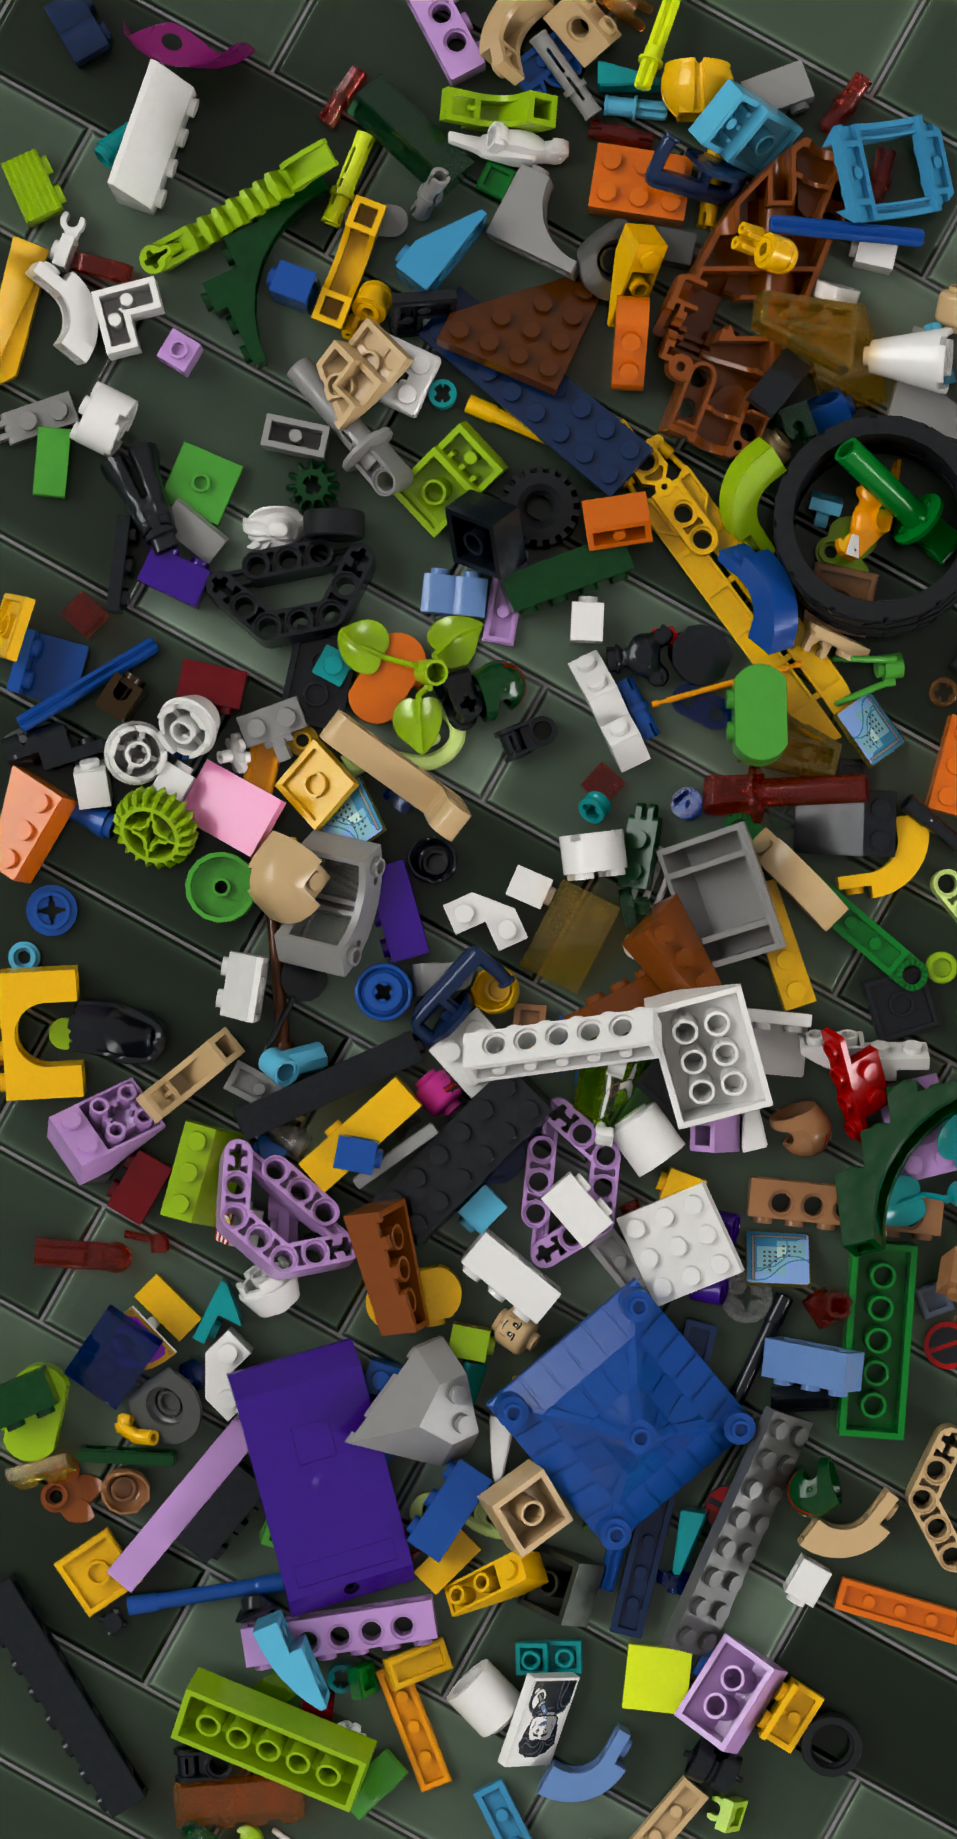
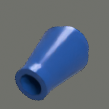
M77 803L71 813V820L76 821L101 839L104 837L111 839L115 835L113 830L116 824L112 821L115 814L114 809L99 807L79 810Z

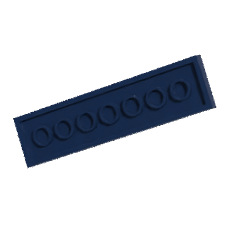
M461 286L457 288L456 311L480 304ZM448 317L431 318L422 331L418 333L420 339L607 497L615 496L654 452L649 444L568 376H564L554 396L437 346V338Z

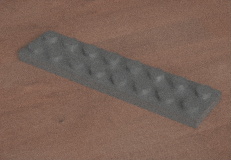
M765 1407L756 1427L754 1437L750 1440L660 1643L666 1647L707 1657L708 1653L715 1647L717 1638L725 1620L730 1614V1609L737 1593L743 1585V1580L749 1566L756 1556V1551L762 1537L769 1527V1522L775 1508L782 1498L783 1490L795 1469L800 1452L808 1440L809 1432L813 1426L811 1421L772 1407Z

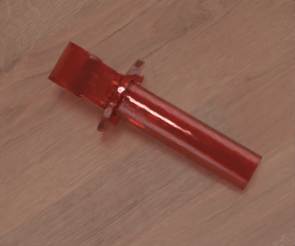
M749 766L748 774L709 775L705 777L703 781L702 811L713 816L750 813L752 822L754 824H761L764 816V807L869 802L870 798L869 777L867 773L765 778L761 767Z

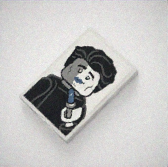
M574 1672L527 1673L498 1758V1762L502 1766L520 1767L551 1764L580 1679L578 1675Z

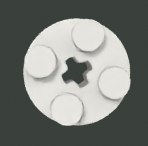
M97 381L90 396L86 395L79 407L78 413L83 416L80 422L76 421L69 438L104 456L110 457L116 454L123 443L121 438L125 431H129L138 409V401Z
M623 829L559 837L563 875H567V881L593 879L594 872H598V877L626 874L625 868L628 866Z

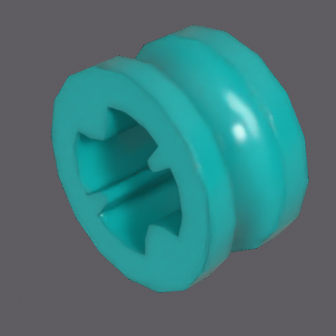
M436 380L429 387V401L432 406L440 410L451 408L457 399L456 387L449 380ZM442 386V390H444V386L450 389L448 393L449 401L444 403L442 399L440 403L435 400L437 397L435 390L438 387Z
M591 791L579 803L578 810L586 821L597 824L610 812L611 804L604 794L598 791Z
M342 1661L330 1667L327 1683L334 1692L346 1693L350 1691L348 1678V1683L342 1685V1681L340 1685L334 1681L336 1679V1671L341 1670V1673L344 1670L347 1671V1668L352 1666L350 1663Z

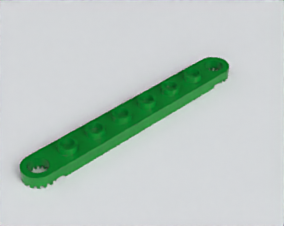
M734 813L724 823V827H727L738 819L746 821L752 840L765 829L745 813ZM815 872L848 907V910L831 928L904 990L916 991L925 986L928 980V970L924 963ZM913 965L920 970L921 978L916 984H908L904 981L903 971L907 966Z

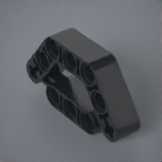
M316 538L252 551L243 558L242 569L212 573L206 580V589L211 601L260 645L273 649L338 635L340 629L349 624L375 573L376 560L371 547L367 544L355 543L347 548L333 550L332 545L327 540ZM324 551L329 554L328 558L323 562L312 560L317 552ZM363 557H366L367 563L361 562L357 568L355 559L360 561ZM287 558H295L297 560L296 565L290 569H285L281 566L282 562ZM254 565H265L266 568L261 574L253 575L250 573V569ZM337 570L322 600L319 602L271 611L246 589L250 587L262 588L322 576ZM344 584L355 586L354 591L349 595H342L338 592L339 588ZM218 586L222 588L227 586L232 599L230 600L221 590L217 592L216 588ZM250 604L254 606L250 614L245 616L238 614V609L242 605ZM330 612H337L341 615L340 619L335 623L330 624L324 621L325 616ZM304 618L309 621L305 629L296 630L293 628V624L297 619ZM266 625H275L277 627V631L272 636H264L261 634V631Z

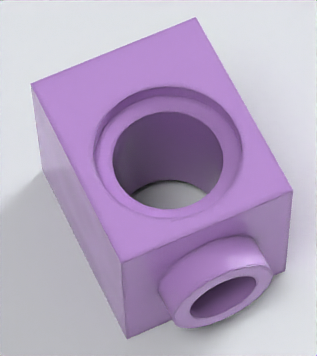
M172 328L156 356L160 362L188 378L204 350L201 344Z

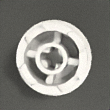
M188 695L170 699L162 706L157 716L160 729L157 732V736L167 751L171 754L178 752L188 755V759L204 755L212 749L220 726V716L210 700L200 695Z
M130 721L115 728L107 738L104 747V760L110 773L119 781L129 785H142L154 780L162 771L168 757V751L158 739L157 732L159 730L143 721Z
M279 1256L277 1259L279 1262H275V1264L281 1269L289 1268L288 1261L284 1257ZM256 1265L243 1273L246 1278L243 1283H236V1288L240 1293L239 1299L262 1318L279 1315L287 1311L300 1296L298 1277L287 1280H274Z

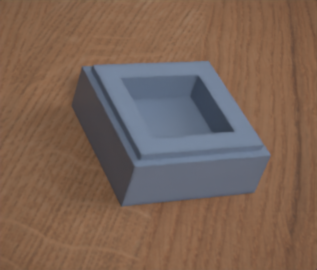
M937 1280L915 1288V1295L924 1320L955 1310L953 1301L949 1300L947 1296L935 1292Z

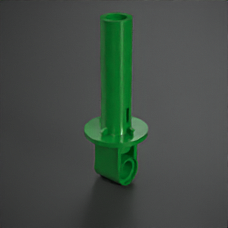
M853 437L842 443L835 453V460L897 519L892 532L894 540L900 545H910L917 542L928 556L939 564L944 565L957 550V531L941 518L944 508L943 500L934 493L923 495L917 499L857 438Z

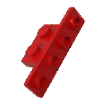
M825 1028L821 1031L824 1041L822 1047L829 1059L831 1067L830 1077L836 1086L838 1093L837 1103L843 1112L845 1120L844 1130L852 1140L862 1143L860 1131L869 1129L866 1117L888 1105L887 1084L878 1049L869 1045L849 1056L845 1038L835 1031Z

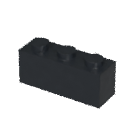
M240 1461L177 1537V1541L205 1564L212 1557L217 1561L229 1546L225 1543L232 1533L238 1536L248 1524L249 1520L245 1518L252 1508L258 1511L262 1507L253 1470Z

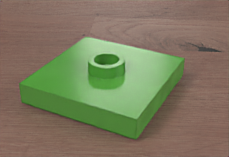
M184 441L164 487L170 506L180 497L211 524L219 527L244 467Z

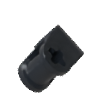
M462 665L448 669L446 681L439 686H433L438 699L441 701L451 726L460 731H467L475 725L477 716L482 712L483 702L467 666Z
M538 716L526 722L504 728L494 733V736L499 738L506 754L504 758L505 763H509L554 742L558 730L552 719L546 716ZM539 722H547L551 725L552 733L545 740H539L534 735V727ZM510 736H512L516 750H514V747L510 740Z
M189 1745L173 1748V1753L177 1756L178 1774L175 1775V1782L188 1784L200 1781L224 1780L231 1774L235 1766L228 1762L227 1768H218L213 1763V1757L215 1756Z

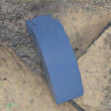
M618 1722L601 1753L594 1760L586 1764L567 1765L553 1758L537 1785V1793L554 1801L581 1802L595 1798L609 1790L626 1771L625 1762L618 1759V1757L624 1758L633 1741L629 1739L631 1736L630 1728Z

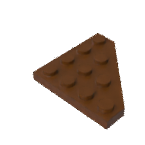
M579 275L576 281L567 277L451 312L437 338L436 345L555 396L600 299L586 289Z

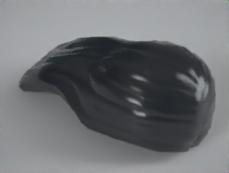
M100 998L78 999L74 1006V1012L70 1014L67 1026L71 1030L69 1033V1039L72 1040L69 1043L70 1051L96 1055L116 1063H150L157 1060L167 1047V1027L158 1015L149 1010L134 1008L112 1000Z

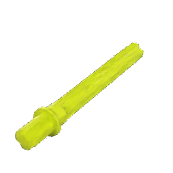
M662 0L644 52L638 57L640 66L634 82L636 89L645 92L649 91L657 70L662 69L664 49L681 0Z

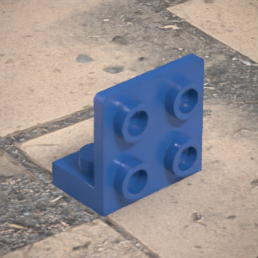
M27 628L17 661L13 662L6 690L44 701L82 678L89 647L41 634L36 630ZM75 703L68 706V708H73Z

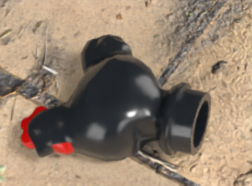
M662 624L659 629H653L650 633L634 636L629 642L628 647L624 650L618 644L606 647L608 671L620 674L623 668L627 667L636 676L646 678L650 685L654 687L665 686L669 681V672L660 662V649L668 644L672 645L678 633L675 632L673 626L666 627V625Z

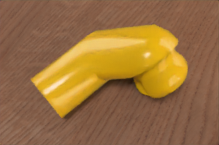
M126 1413L118 1415L117 1423H114L116 1432L136 1445L155 1446L158 1443L159 1434L156 1430L133 1427L135 1422L133 1415Z

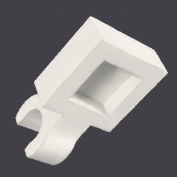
M67 211L60 218V224L64 233H62L60 241H54L50 251V258L53 259L52 264L58 270L65 273L69 271L79 244V236L86 227V220L83 217H80L77 226H68L70 213Z

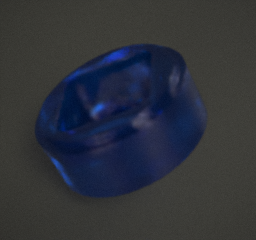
M681 788L671 798L672 811L683 821L697 819L704 810V799L694 788Z
M190 1359L180 1364L179 1373L191 1382L196 1391L204 1389L205 1370L202 1365L195 1359Z

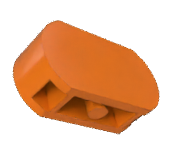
M617 295L611 390L643 392L650 297Z
M405 633L388 634L389 647L384 654L411 662L426 659L423 647L412 636ZM381 659L380 666L375 673L359 674L348 692V699L353 712L362 721L371 725H386L392 722L393 712L398 703L408 698L413 688L419 690L423 684H420L415 679L413 668Z

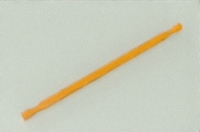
M800 660L793 664L775 668L780 672H784L791 668L802 667V663ZM735 679L673 695L663 700L651 701V704L654 708L664 703H672L730 687Z

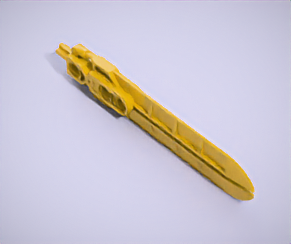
M624 418L620 420L622 423H624L628 428L632 430V428L629 426V424L626 422ZM659 434L654 435L650 439L648 438L645 442L654 450L650 455L654 466L648 471L638 469L633 477L623 486L624 489L628 488L630 493H637L633 486L636 483L635 480L642 488L654 489V495L651 498H647L651 528L663 541L753 665L765 664L775 668L789 665L788 661L790 659H793L794 662L801 660L802 667H799V669L816 693L811 694L793 668L781 672L786 678L787 712L801 727L816 736L832 740L841 738L842 735L816 700L821 698L848 733L849 731L838 717V713L850 706L853 701L838 707L834 705L836 700L851 694L845 680L827 656L825 659H821L815 655L819 648L818 643L811 646L809 653L801 649L800 645L807 631L804 630L805 625L799 617L794 645L792 648L785 649L787 651L785 656L780 651L769 655L748 638L753 614L731 583L735 581L753 605L750 593L745 584L727 568L726 570L730 576L726 578L710 556L714 552L718 557L720 550L742 544L743 541L739 542L726 531L719 508L692 470L674 454L675 450ZM668 458L681 469L679 476L673 481L666 477L668 463L665 459L667 460ZM679 507H686L691 511L692 518L686 523L679 522L674 516V511ZM706 533L711 539L710 546L705 549L698 548L693 542L695 534Z

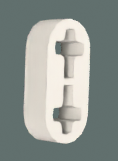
M817 279L812 296L835 304L856 307L861 291L843 284Z

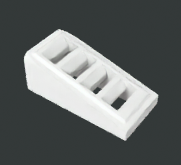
M760 1109L742 1113L741 1151L748 1152L766 1148L768 1143Z
M491 1411L489 1425L492 1478L494 1483L503 1478L512 1435Z

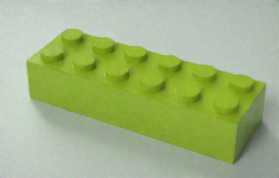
M198 1667L186 1688L171 1738L349 1813L359 1794L377 1741L201 1667Z

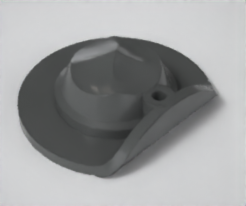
M623 218L614 219L596 230L577 250L578 271L584 286L595 297L610 301L615 250L625 223H630Z
M170 1367L165 1368L142 1383L128 1397L130 1411L135 1418L136 1424L140 1429L156 1430L159 1434L158 1442L165 1444L182 1443L191 1438L200 1427L203 1415L200 1397L191 1382Z

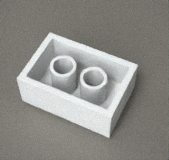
M489 1228L479 1235L462 1255L463 1272L475 1282H478L480 1278L489 1285L487 1291L501 1303L505 1299L508 1300L515 1307L513 1313L525 1323L532 1320L537 1324L561 1295L560 1286Z

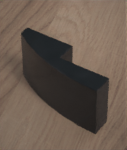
M786 348L745 400L772 419L805 379L812 367Z

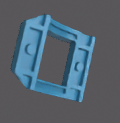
M922 115L883 122L853 124L850 126L835 125L822 148L833 149L834 164L837 168L841 196L844 200L845 209L836 213L853 223L894 220L938 212L942 210V204L949 201L954 194L941 130L933 123L928 125L924 123ZM912 137L913 151L920 172V184L925 197L875 204L863 145Z

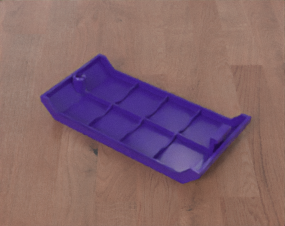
M352 1338L227 1373L291 1617L415 1580L413 1562L384 1452L345 1442L351 1432L356 1433L366 1419L363 1415L371 1406L363 1370Z

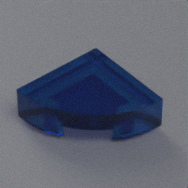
M388 787L383 792L384 799L392 802L393 807L401 813L406 814L412 808V804Z

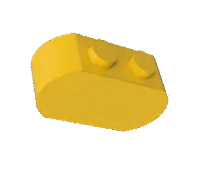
M444 1264L421 1267L419 1272L430 1323L427 1327L445 1324V1318L452 1317L461 1303L462 1285L460 1279L450 1267ZM367 1292L366 1309L372 1321L377 1325Z

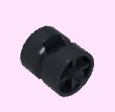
M702 1737L697 1741L691 1752L685 1749L683 1756L688 1758L684 1776L700 1784L708 1781L710 1789L724 1796L729 1793L736 1781L742 1783L744 1779L739 1776L743 1757L723 1751L720 1753L715 1745Z

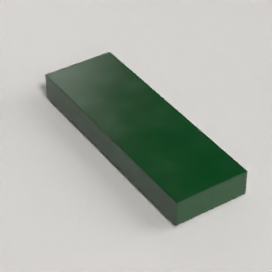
M83 1444L78 1449L77 1462L174 1467L177 1462L176 1449Z

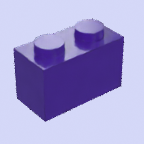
M151 548L137 580L150 588L199 609L207 592L206 580L212 574L208 570L209 564L195 557L187 561L179 557L181 551L178 549L156 556L153 548Z

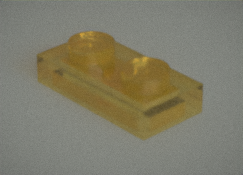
M67 1453L5 1469L4 1471L7 1483L18 1487L20 1490L36 1487L38 1485L37 1481L49 1479V1481L65 1479L68 1477L67 1473L77 1471L75 1458Z

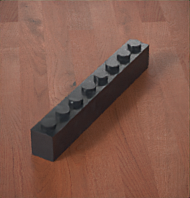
M13 1572L0 1581V1646L2 1648L7 1647L13 1657L11 1658L13 1668L18 1675L21 1676L23 1674L30 1684L28 1691L36 1703L41 1702L45 1708L46 1713L44 1715L49 1726L53 1730L58 1729L64 1740L61 1743L65 1752L71 1758L74 1756L81 1766L78 1770L82 1779L87 1785L92 1784L97 1792L95 1798L98 1805L104 1812L108 1811L112 1818L146 1798L149 1789Z

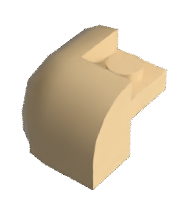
M272 830L248 865L252 869L249 880L250 889L247 892L270 919L284 924H293L311 916L320 907L315 898L331 876L320 865L322 861L312 851L293 838Z

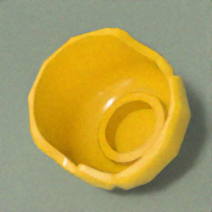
M505 968L511 976L515 977V981L503 989L498 987L499 983L487 971L482 970L477 974L471 987V993L475 1002L474 1005L478 1009L493 1015L503 1014L515 1006L519 999L520 986L517 977L511 970Z

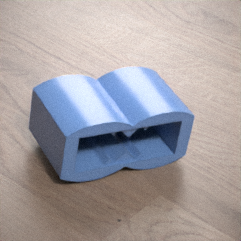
M431 568V573H424L420 613L440 616H466L484 620L488 579L482 578L481 572L463 571V576L450 575L449 569Z

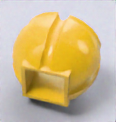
M695 57L680 58L665 63L660 91L663 102L667 109L676 117V122H694L728 79L734 81L730 70V63L709 57H704L700 63L697 62Z

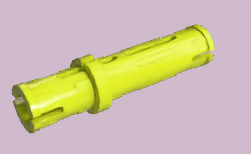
M360 130L356 132L336 185H333L330 189L331 197L321 218V221L329 226L341 227L345 212L349 204L355 199L354 191L376 141V138L367 132Z

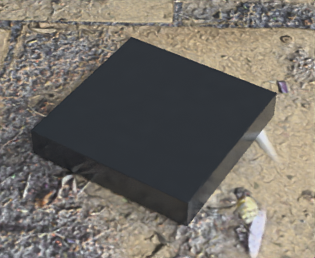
M916 966L904 969L903 979L908 984H916L921 978V972ZM887 975L860 983L878 1040L889 1042L942 1026L928 980L925 986L916 991L904 990Z

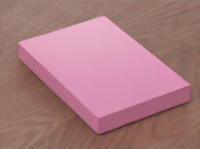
M208 759L184 800L187 801L185 808L194 811L192 819L199 822L198 828L253 858L269 836L286 805V802Z

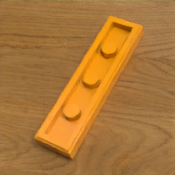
M385 1668L376 1670V1675L421 1792L451 1782L452 1777L416 1684L392 1691Z

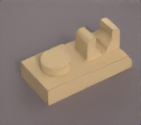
M805 619L804 625L806 626L804 630L807 632L800 645L804 651L809 653L811 646L818 643L819 648L815 655L821 659L826 658L832 646L837 648L836 655L848 661H851L850 658L852 656L869 655L871 650L860 642L810 619Z

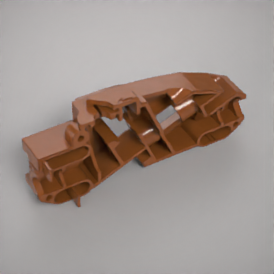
M802 138L787 148L765 166L728 204L705 240L688 274H680L674 278L652 329L653 333L660 337L655 352L658 353L659 358L666 361L664 364L665 375L670 380L676 382L657 432L670 438H685V441L691 445L714 454L715 457L725 461L734 459L747 445L758 437L762 438L770 418L760 411L750 409V403L745 399L779 358L793 319L804 315L833 239L778 234L790 237L797 246L799 253L797 263L790 272L774 274L758 268L755 264L754 256H749L731 248L733 238L740 235L738 233L739 225L744 221L763 227L768 233L770 232L769 219L775 214L823 219L824 216L828 220H847L836 213L845 209L843 198L841 197L839 202L835 201L831 196L834 186L841 191L837 168L834 164L833 151L819 147L811 138ZM729 298V304L760 303L759 336H735L731 324L716 330V332L709 331L721 299ZM774 301H785L786 303L774 304ZM694 371H697L702 376V384L699 388L693 386L690 382ZM682 401L687 402L691 409L690 415L687 418L681 416L678 412ZM741 425L748 430L749 437L747 441L740 434Z

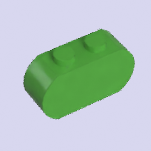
M765 664L751 665L739 672L731 686V690H726V709H731L732 722H727L726 739L727 741H732V751L740 761L750 766L761 767L779 759L788 745L787 684L784 675L776 668Z

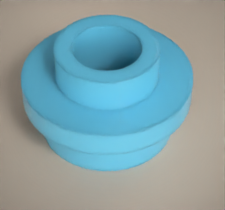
M26 941L13 945L8 954V961L12 968L38 967L41 960L39 949L33 943ZM23 951L30 954V961L26 964L22 963L19 959Z

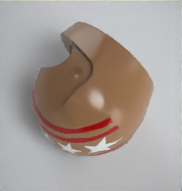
M813 1100L789 1104L776 1110L769 1117L772 1129L790 1133L783 1140L782 1144L790 1153L797 1156H815L822 1152L831 1140V1121L823 1109Z

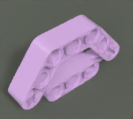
M559 1096L552 1097L551 1100L558 1107L564 1104L566 1106L564 1113L570 1119H572L573 1114H576L579 1118L572 1121L567 1131H565L562 1127L566 1125V1122L558 1116L555 1119L550 1117L542 1125V1133L536 1134L534 1137L532 1136L529 1140L526 1154L521 1216L524 1223L532 1228L530 1256L532 1262L540 1268L552 1267L583 1248L579 1242L569 1244L563 1239V1233L567 1229L563 1224L549 1231L551 1210L541 1199V1195L553 1186L558 1132L590 1160L588 1183L592 1188L588 1192L596 1201L601 1197L613 1211L609 1215L613 1223L590 1243L608 1233L615 1222L621 1160L620 1150L613 1142L611 1147L615 1151L613 1161L606 1164L601 1163L597 1159V1152L604 1146L595 1144L596 1125L570 1101ZM581 1124L587 1125L591 1129L590 1138L584 1142H579L573 1137V1130ZM539 1140L547 1141L551 1145L550 1153L545 1157L536 1156L532 1151L535 1142ZM536 1172L544 1173L548 1178L547 1185L542 1189L533 1188L529 1183L532 1174ZM602 1178L608 1179L612 1184L611 1191L606 1195H598L593 1188L597 1180ZM533 1204L541 1205L545 1210L544 1217L539 1221L530 1220L526 1215L529 1206ZM557 1235L558 1241L565 1251L560 1253L559 1248L556 1247L550 1251V1259L546 1260L543 1256L538 1258L536 1255L539 1253V1246L551 1247L555 1244L552 1237Z
M234 1139L225 1146L219 1160L215 1223L216 1229L226 1240L274 1280H287L349 1267L355 1261L356 1255L349 1233L336 1222L340 1216L339 1206L329 1195L324 1193L314 1182L280 1155L269 1156L264 1160L252 1149L247 1141L242 1139ZM233 1152L238 1153L237 1156L241 1159L237 1166V1170H233L235 1166V1157L232 1155ZM270 1167L278 1169L281 1173V1178H271L267 1174L266 1169ZM252 1176L267 1193L310 1230L319 1233L322 1237L287 1243L251 1212ZM231 1182L237 1183L241 1187L242 1193L232 1194L227 1189V1184ZM297 1188L305 1193L306 1199H295L292 1196L291 1189ZM316 1210H325L330 1216V1221L324 1222L319 1220L316 1216ZM225 1215H236L240 1220V1225H229L225 1220ZM249 1236H260L264 1240V1247L253 1246ZM341 1245L344 1250H350L347 1256L344 1251L336 1252ZM313 1250L317 1252L320 1256V1262L313 1263L309 1261L306 1257V1251ZM274 1257H284L289 1263V1268H279L274 1262Z

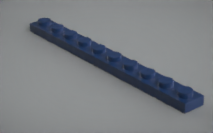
M686 1318L682 1335L709 1366L718 1325ZM677 1492L634 1528L609 1628L610 1632L638 1639L642 1637Z

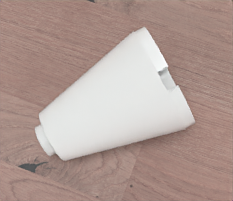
M939 328L871 340L870 346L864 347L863 366H868L869 373L939 394H947L949 385L943 383L945 376H951L954 350L953 339H947V337L953 333L952 328Z

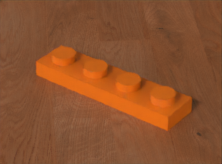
M842 1575L833 1604L834 1609L957 1645V1609Z

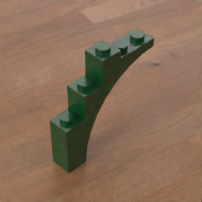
M323 175L312 181L305 189L295 192V195L291 198L281 201L277 207L270 208L264 215L252 219V221L257 219V222L223 237L227 247L222 249L229 266L236 264L237 267L202 283L206 292L200 295L208 312L215 310L218 318L228 313L231 314V316L226 318V321L233 335L240 333L245 344L239 347L247 365L254 363L256 370L268 366L260 342L257 323L258 289L265 264L275 244L289 225L309 207L330 195Z
M902 1080L895 1086L887 1087L890 1123H877L872 1125L870 1129L860 1131L865 1166H852L847 1168L845 1172L834 1174L843 1247L855 1257L886 1249L885 1223L889 1200L896 1181L908 1159L924 1139L942 1123L957 1114V1081L947 1084L936 1083L925 1089L917 1080Z

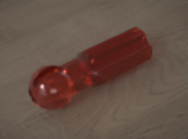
M37 1237L34 1248V1265L102 1270L114 1274L127 1270L131 1264L132 1257L129 1248L120 1242L102 1243Z

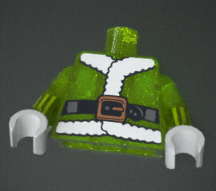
M640 1061L580 1069L573 1108L593 1119L596 1145L612 1147L615 1129L609 1127V1116L613 1111L631 1099L635 1077L642 1073Z

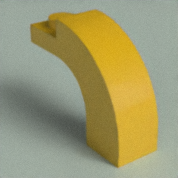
M908 815L896 817L895 857H890L881 868L873 872L835 877L836 889H844L845 895L864 893V886H868L870 898L882 897L900 889L913 878L925 859L929 844V830L920 826Z

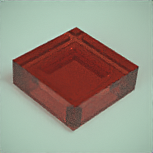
M601 762L580 786L588 793L598 791L604 794L610 801L624 786L625 782Z

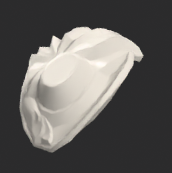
M267 506L255 510L248 518H243V531L248 534V538L252 541L247 548L251 550H262L296 543L304 537V515L295 508Z

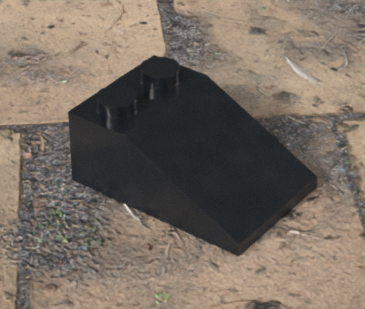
M795 788L793 851L805 854L895 857L897 792L890 790Z

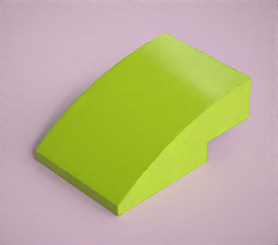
M467 421L459 423L411 469L413 473L411 487L408 490L393 495L435 538L448 527L445 513L446 506L470 489L484 493L510 467Z

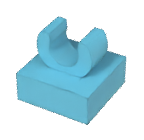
M812 490L808 509L816 511L813 525L826 529L830 515L840 517L843 498Z

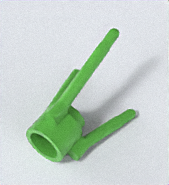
M898 652L878 656H852L850 658L851 661L837 655L831 656L830 660L832 662L873 663L876 678L881 677L883 680L836 700L834 705L838 707L882 688L896 686L895 679L903 678L905 672L902 654Z

